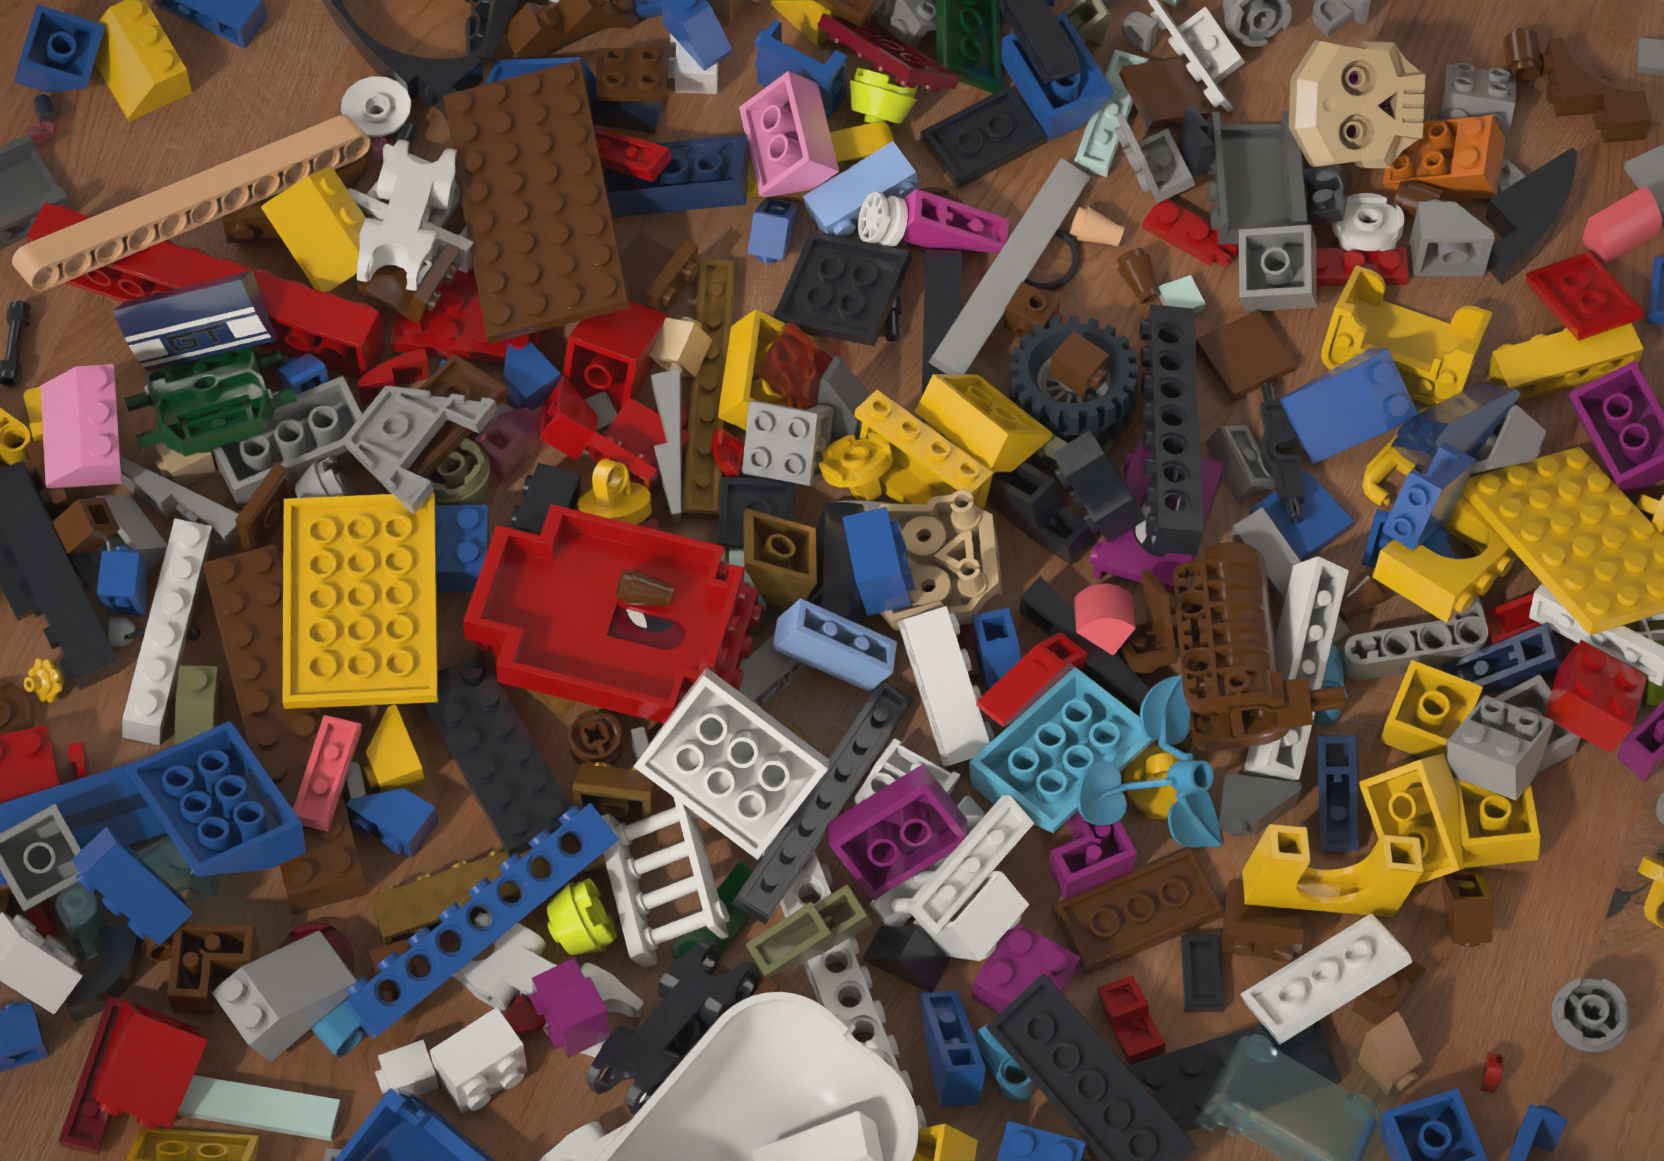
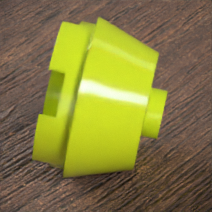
M857 67L854 81L850 80L851 110L866 114L864 121L868 123L886 122L887 120L901 124L917 102V99L914 98L918 85L916 84L915 88L905 87L897 83L893 77Z
M589 878L577 883L570 881L547 904V913L550 920L547 923L549 931L555 942L561 943L570 955L604 952L606 946L610 945L618 937L611 914H606L601 901L598 899L602 895Z

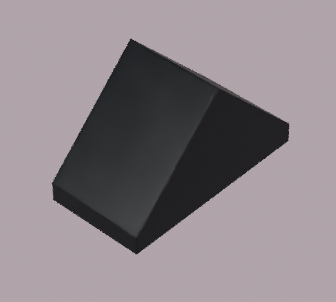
M596 96L591 104L594 124L656 134L663 107V101H599Z
M881 925L863 956V961L926 992H933L950 962V959L915 927Z

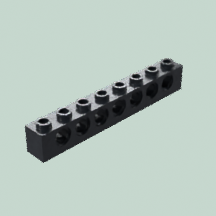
M1151 304L1147 319L1141 318L1139 326V340H1145V345H1142L1140 353V367H1146V372H1143L1141 379V394L1147 395V400H1144L1142 406V422L1148 423V428H1145L1143 434V450H1148L1149 456L1145 457L1143 474L1144 478H1149L1150 484L1146 486L1144 504L1145 507H1150L1151 513L1147 514L1145 533L1152 538V551L1197 555L1204 528L1194 308Z

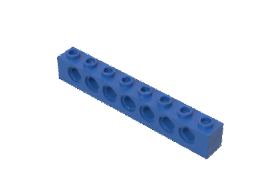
M591 803L582 810L577 804L558 818L563 824L552 834L547 828L529 842L533 849L523 858L516 852L499 866L503 874L491 883L485 877L468 891L473 897L462 907L457 902H454L438 915L442 923L430 932L426 926L408 940V943L412 946L401 956L394 951L377 965L381 972L371 981H368L363 976L346 990L350 997L343 1005L372 1040L619 840ZM571 835L578 841L579 849L576 854H568L563 851L560 844L562 836ZM540 859L546 862L549 867L547 878L540 879L532 874L530 869L532 860ZM509 883L518 889L519 899L516 903H508L502 899L500 895L502 884ZM473 908H481L487 912L489 916L487 927L478 928L472 924L470 912ZM449 932L457 937L459 947L456 952L449 953L441 948L439 938L442 933ZM420 957L427 962L428 973L425 977L419 978L411 974L408 966L411 958ZM390 982L396 986L398 997L395 1002L388 1003L381 1000L378 995L380 983Z

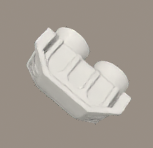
M894 738L854 797L852 807L925 763L948 795L951 794L959 781L960 774L944 770L901 746V742Z

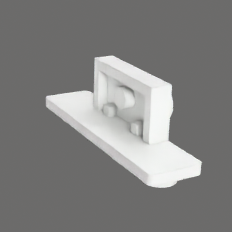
M1148 0L1155 10L1150 14L1151 17L1158 21V27L1162 31L1167 28L1171 33L1172 37L1168 41L1179 56L1185 53L1190 60L1185 66L1197 82L1203 79L1208 86L1203 92L1215 108L1222 105L1228 113L1235 109L1218 83L1243 65L1245 61L1211 12L1204 7L1178 27L1158 0Z

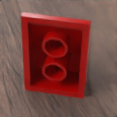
M47 725L0 735V804L61 785L55 748Z

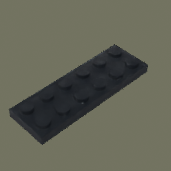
M482 652L438 671V702L422 703L508 857L510 858L516 852L521 854L532 849L529 842L547 828L552 834L563 825L558 818L571 809V805L502 686L497 681Z
M1046 974L1040 975L985 1026L1101 1161H1189L1200 1151L1199 1147Z
M1319 1021L1282 1044L1275 1040L1263 1024H1259L1127 1066L1142 1084L1153 1090L1155 1099L1184 1132L1339 1084L1342 1079Z

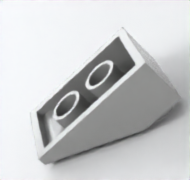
M317 931L242 966L211 993L247 1044L271 1063L347 998L349 994L346 990L358 980L321 931Z

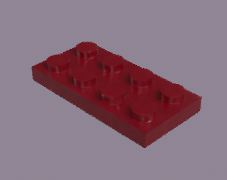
M822 13L818 27L830 34L829 39L831 41L851 47L853 55L873 61V67L881 72L895 75V81L900 85L915 88L916 84H919L932 91H939L940 88L956 89L960 79L959 75L872 20H868L860 28L841 16Z

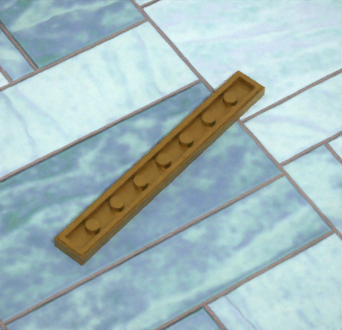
M700 259L696 321L702 325L701 329L712 341L696 378L692 377L688 422L690 440L687 443L683 518L719 520L722 470L713 455L712 435L720 427L725 430L726 421L718 418L733 318L736 260Z

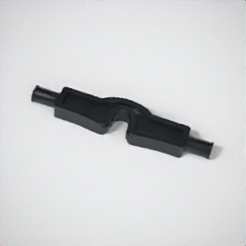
M1265 383L1261 386L1264 402L1260 404V417L1264 431L1261 441V461L1267 473L1274 479L1278 503L1280 506H1286L1289 523L1295 524L1296 516L1297 524L1304 521L1301 504L1305 500L1301 458L1298 455L1277 453L1293 448L1296 445V434L1280 400H1278L1276 384L1270 383L1269 389L1268 383Z

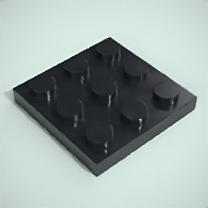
M810 231L773 318L802 332L875 347L911 263L910 251Z

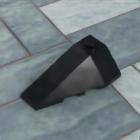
M465 0V2L471 4V15L465 23L466 56L476 55L480 60L492 58L520 0Z
M826 502L816 526L817 583L806 601L859 624L860 593L855 580L842 517L862 513L863 504Z

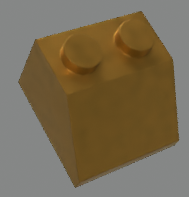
M746 509L744 512V567L756 589H759L764 602L790 608L800 598L806 601L817 583L816 528Z
M595 762L591 765L581 764L573 785L574 805L577 804L582 810L591 803L600 816L609 813L620 823L629 825L655 814L659 787L635 767L630 769L613 768L612 765L603 762Z

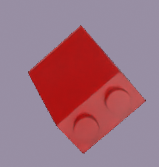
M629 301L631 308L580 320L569 335L563 377L572 383L584 400L605 391L617 414H619L628 399H637L655 363L649 355L665 319L669 318V315Z
M124 999L92 1092L95 1100L100 1103L98 1108L118 1117H121L122 1112L137 1116L136 1123L157 1131L160 1125L171 1129L208 1039L194 1025Z

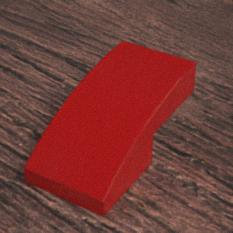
M425 348L387 360L363 375L357 381L361 405L372 403L385 386L395 387L396 385L429 379L430 372Z
M1133 975L1097 988V993L1107 1019L1129 1065L1165 1052V1042L1149 1014V1004Z

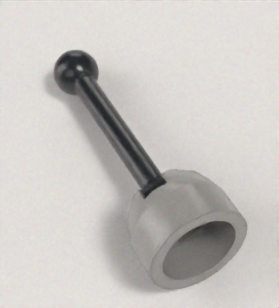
M110 617L109 642L112 647L128 646L136 636H144L146 629H136L134 624L127 618ZM196 626L189 627L187 639L190 641L198 640L201 635L199 628Z

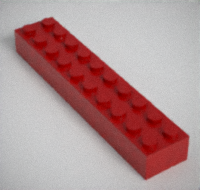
M44 202L26 236L27 241L30 243L96 215L89 217L75 212L66 205L56 206ZM167 239L69 280L65 284L125 302L252 271V269L243 267L232 259L222 260L209 256L198 248L188 249L175 245ZM253 270L277 338L275 341L256 345L257 347L273 352L280 350L282 355L291 358H300L310 353L322 361L327 370L358 380L377 366L385 350L382 324L378 310L367 303H354L344 300L339 295L330 291L320 292L308 288L305 284L296 280L289 282L277 278L265 270Z

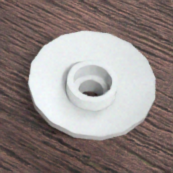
M371 76L358 80L347 89L341 103V114L348 115L368 137H383L395 133L404 126L411 112V100L407 90L398 81L387 77ZM376 111L382 112L380 114H372Z

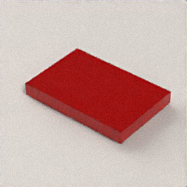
M1590 252L1526 273V284L1578 341L1643 319V308Z

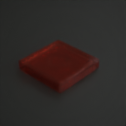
M790 320L783 325L755 372L792 407L808 410L817 406L821 378L833 359Z

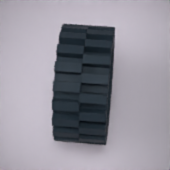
M1069 316V324H1061L1060 318L1050 320V328L1045 329L1041 323L1033 327L1032 338L1025 333L1019 340V348L1014 347L1010 362V400L1066 443L1072 442L1091 430L1100 445L1103 446L1107 444L1108 434L1116 439L1122 434V425L1128 427L1132 422L1133 412H1136L1138 363H1136L1137 355L1134 348L1129 349V340L1123 334L1115 338L1116 328L1107 324L1103 330L1099 329V320L1089 318L1087 325L1079 324V316ZM1073 331L1109 354L1107 365L1109 375L1107 380L1098 390L1093 388L1085 398L1049 375L1052 354Z

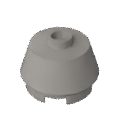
M1223 0L1226 29L1231 37L1243 42L1246 46L1258 47L1270 43L1267 39L1273 36L1280 28L1285 31L1291 20L1292 8L1289 5V0Z
M332 456L321 462L315 460L294 486L298 498L358 496L360 494L349 475L345 477L334 468L339 464L338 460Z
M1577 978L1558 991L1552 1003L1551 1014L1555 1029L1570 1048L1583 1053H1593L1611 1049L1623 1040L1630 1026V1011L1625 995L1611 981L1603 978L1602 980Z

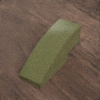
M845 885L816 905H813L812 902L808 903L745 945L764 976L768 978L832 949L873 923L850 887Z

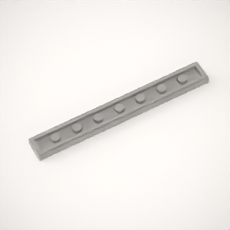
M1060 158L929 361L931 365L946 374L966 373L1005 312L1006 306L1021 281H1025L1091 176Z

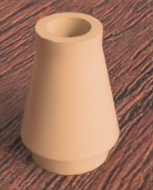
M1089 206L1087 210L1078 207L1069 234L1077 236L1076 240L1118 247L1125 227L1116 224Z

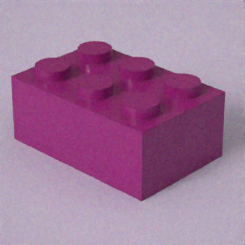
M1635 361L1568 393L1576 417L1610 479L1619 490L1628 497L1664 479V412Z
M925 763L828 822L829 845L872 900L877 899L952 853L969 834L967 818Z

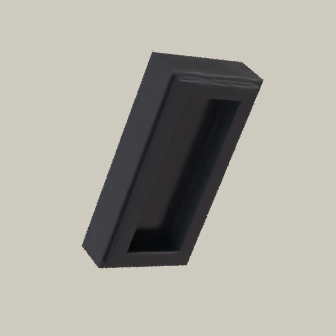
M1220 934L1181 935L1180 949L1184 1012H1223L1224 992Z

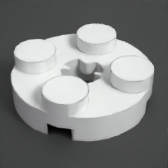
M1372 193L1353 194L1348 196L1343 221L1332 222V231L1339 239L1340 247L1347 251L1357 249L1364 251L1394 250L1397 241L1403 233L1404 213L1397 204L1396 208L1387 204V198ZM1369 220L1370 223H1364L1363 221Z

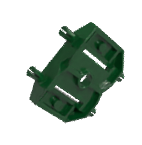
M247 347L180 363L146 375L147 386H144L145 392L124 397L129 412L149 405L150 407L154 406L159 423H155L157 429L135 435L140 450L159 443H166L168 448L186 457L196 453H207L216 447L232 442H242L248 440L251 436L264 433L274 415L273 410L276 407L297 402L293 386L271 393L270 388L266 389L261 376L263 370L284 365L280 350L258 357L257 352L253 353L252 347ZM250 400V402H251V403L242 405V403H243L244 401ZM218 409L224 410L222 412L206 416L208 412H212ZM183 420L188 421V422H186V423H183V424H180V425H179V421H183Z

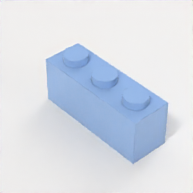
M894 141L807 193L803 198L808 215L822 234L846 238L858 227L860 210L869 194L878 192L882 193L885 198L895 196L904 199L915 189H919L916 171Z
M800 598L777 618L773 650L870 692L893 673L897 641Z

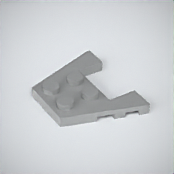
M385 386L344 436L343 441L346 448L410 513L415 515L432 494L434 488L431 481L408 471V468L447 420L480 433L498 408L495 400L490 398H482L481 402L466 400L465 395L451 394L447 398L432 396L430 391Z

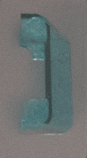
M168 834L134 850L165 881L169 879L178 893L183 892L184 889L193 890L204 901L221 892L216 875L196 877ZM78 881L53 896L52 908L63 932L82 964L98 956L96 949L97 928L106 927L100 914L109 909L102 902V899L105 897L98 890L90 893Z
M1252 1034L1251 1037H1241L1236 1043L1195 1122L1211 1132L1217 1124L1224 1127L1229 1126L1227 1134L1234 1137L1237 1133H1240L1286 1161H1361L1379 1121L1380 1113L1376 1109L1377 1104L1369 1097L1350 1093L1274 1049L1273 1044L1265 1037Z

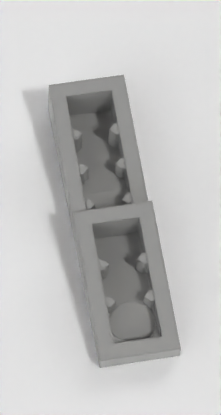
M680 368L651 375L652 388L667 441L665 444L654 446L655 457L673 526L682 524Z
M120 456L122 484L162 518L167 520L177 511L190 522L212 526L211 540L228 554L241 543L235 522L239 515L238 513Z
M1263 507L1233 525L1230 540L1250 545L1263 555L1266 562L1268 586L1275 593L1274 601L1283 610L1293 565L1301 563V561ZM1339 615L1331 645H1337L1350 636L1349 629Z

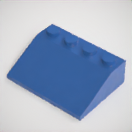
M231 721L125 767L127 775L196 877L271 869L306 853L302 822Z

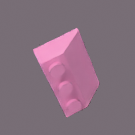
M787 71L739 107L745 135L747 134L750 157L760 196L765 198L812 190L839 172L818 83Z
M114 364L76 366L41 385L46 488L122 484Z

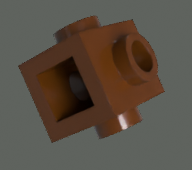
M1021 281L1005 308L1003 327L1015 332L1019 338L1025 333L1032 338L1033 327L1040 323L1045 329L1050 328L1051 319L1060 318V322L1062 321V315L1059 314L1060 299L1056 298L1046 289H1037Z

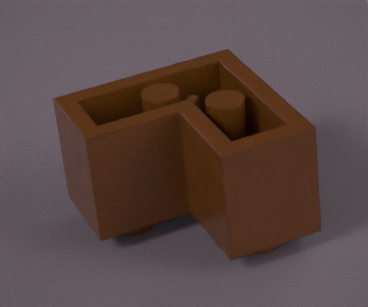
M184 922L174 932L167 997L173 1013H213L214 996L211 992L215 990L216 977L229 978L242 966L257 960L259 941L254 925Z

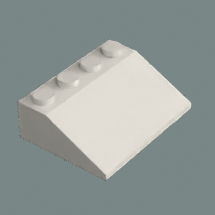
M706 667L640 756L634 767L758 860L826 773L829 767V759Z

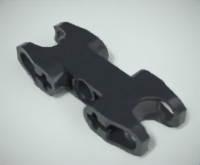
M706 939L695 945L678 958L665 972L658 986L659 996L663 1000L638 1029L624 1023L617 1027L603 1043L585 1078L590 1089L600 1095L610 1091L623 1080L635 1079L627 1092L625 1100L630 1113L635 1115L684 1059V1055L703 1033L728 1009L754 994L761 978L757 965L750 961H745L736 965L726 974L713 976L722 955L717 947V943ZM707 953L706 959H705V960L703 961V963L701 964L702 958H703L704 955ZM747 976V978H746L744 984L740 987V985L742 984L743 980H744L745 977ZM608 1067V1069H607L606 1072L604 1073L603 1077L600 1079V1076H601L602 1072L604 1071L605 1068ZM646 1093V1096L643 1099V1101L639 1103L641 1097Z

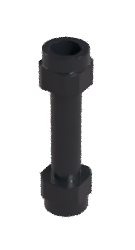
M12 301L7 309L6 320L10 327L5 358L0 361V384L7 387L19 385L23 369L19 362L24 327L26 328L30 325L31 306L24 301Z

